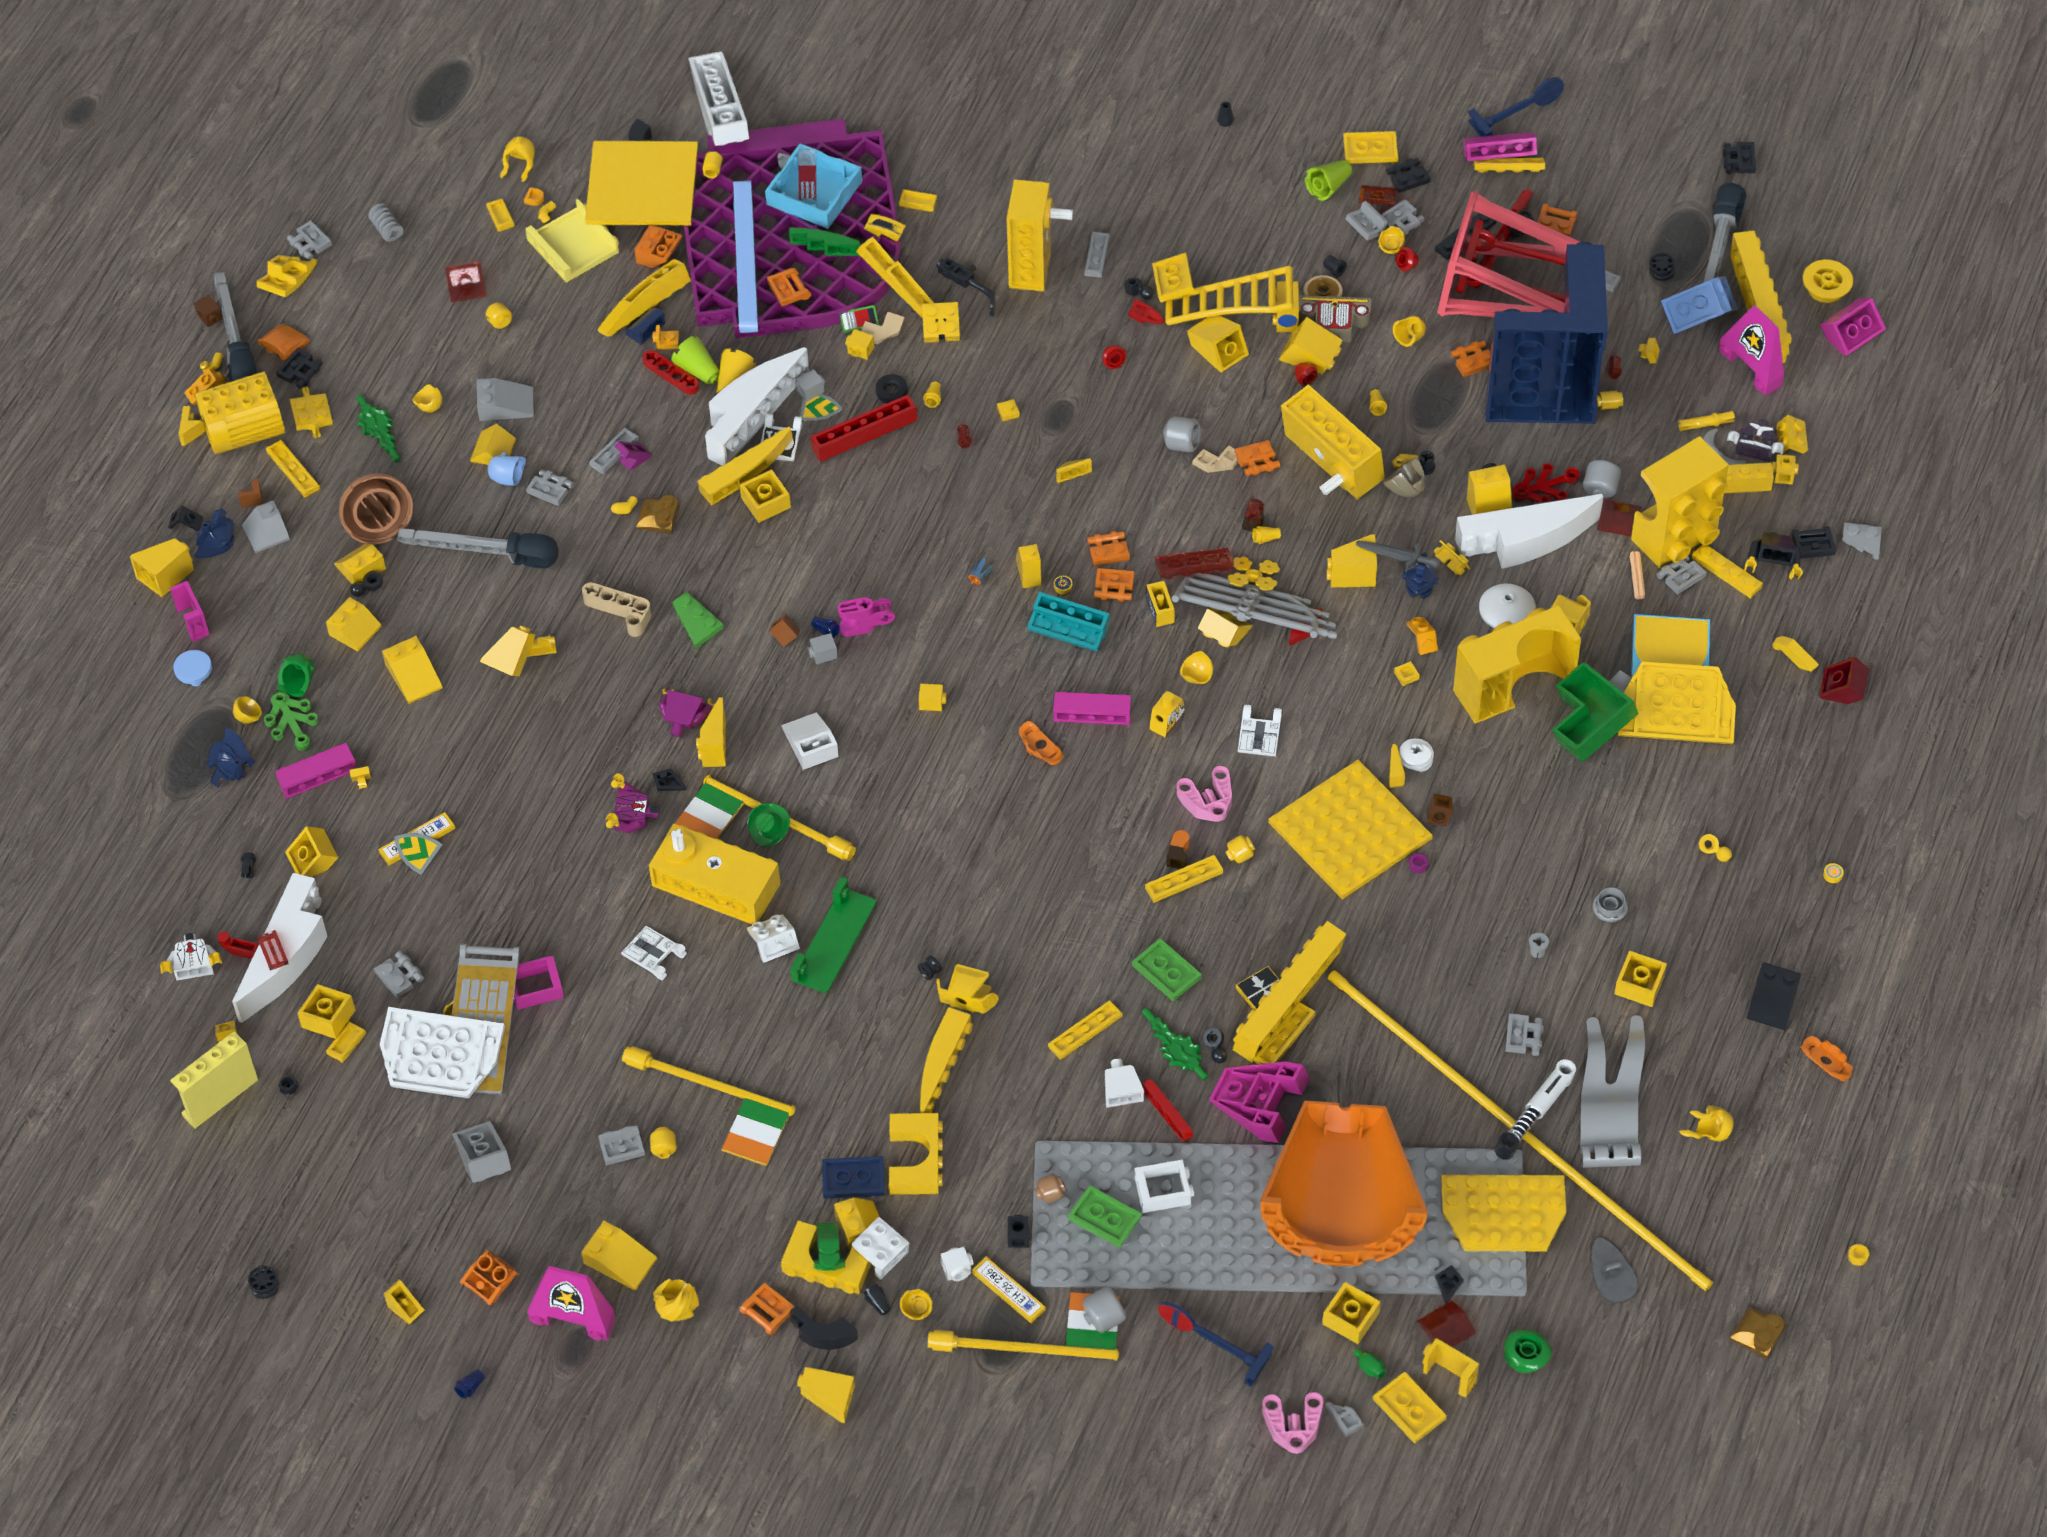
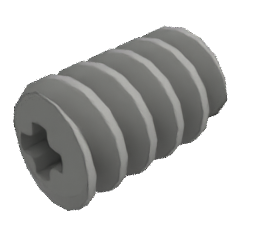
M380 203L371 208L368 215L369 219L385 241H394L400 238L404 229L400 226V223L391 213L390 209L387 208V205Z

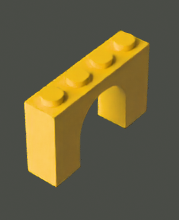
M938 1113L890 1114V1141L919 1142L929 1151L926 1160L919 1165L912 1167H889L890 1195L939 1194V1186H943L942 1174H939V1168H943V1158L939 1156V1151H943V1139L939 1138V1133H943V1121H939Z
M797 1221L781 1261L782 1272L791 1277L798 1276L804 1278L808 1282L822 1283L828 1288L835 1287L849 1294L856 1293L860 1295L871 1263L852 1247L845 1260L844 1268L834 1271L814 1269V1261L810 1256L818 1238L817 1226Z

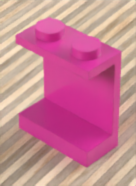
M188 581L171 587L170 590L177 612L190 607L193 609V611L183 615L191 641L194 642L209 636L203 611Z

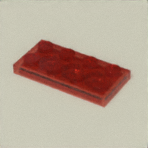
M1228 548L1155 556V565L1159 576L1165 579L1179 575L1191 576L1195 573L1209 574L1211 571L1226 572L1229 569H1234V562Z

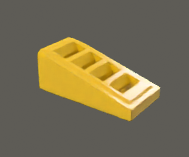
M1392 744L1390 788L1404 786L1405 772L1396 744Z

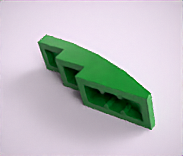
M790 228L789 230L790 245H807L808 250H825V256H860L856 252L860 247V241L828 231L809 228Z

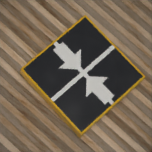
M1267 966L1236 984V989L1250 1007L1257 1010L1260 1006L1258 1003L1263 995L1268 996L1271 992L1269 989L1272 984L1280 980L1270 967Z

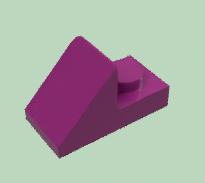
M618 441L615 445L621 456L619 461L628 470L637 467L652 455L638 443Z

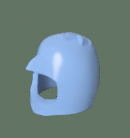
M506 451L500 456L493 457L488 465L490 479L503 485L516 486L522 478L526 458L507 456Z

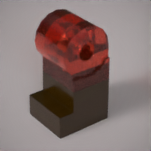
M1250 499L1245 511L1242 529L1252 531L1257 526H1262L1264 522V503L1258 499Z

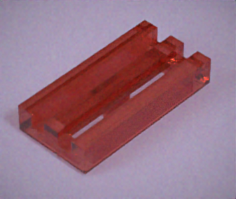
M273 930L271 934L265 933L263 937L257 936L270 971L289 964L276 930ZM273 938L277 944V947L283 959V961L281 962L279 961L276 951L271 942V939ZM267 941L276 964L272 965L263 942Z

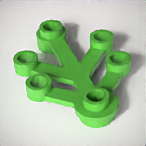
M285 692L275 693L271 697L273 708L270 714L264 717L265 725L272 727L276 724V717L281 710L283 713L277 728L271 731L273 740H281L287 724H289L296 737L295 746L297 750H308L311 746L310 738L302 733L296 720L314 726L318 723V716L316 713L306 715L290 711L289 707L298 708L302 712H308L311 709L310 701L308 699H302L301 701L290 699L289 695Z

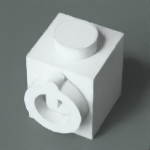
M964 1247L952 1248L948 1252L941 1254V1264L947 1280L961 1281L971 1274L972 1256L970 1253H966Z

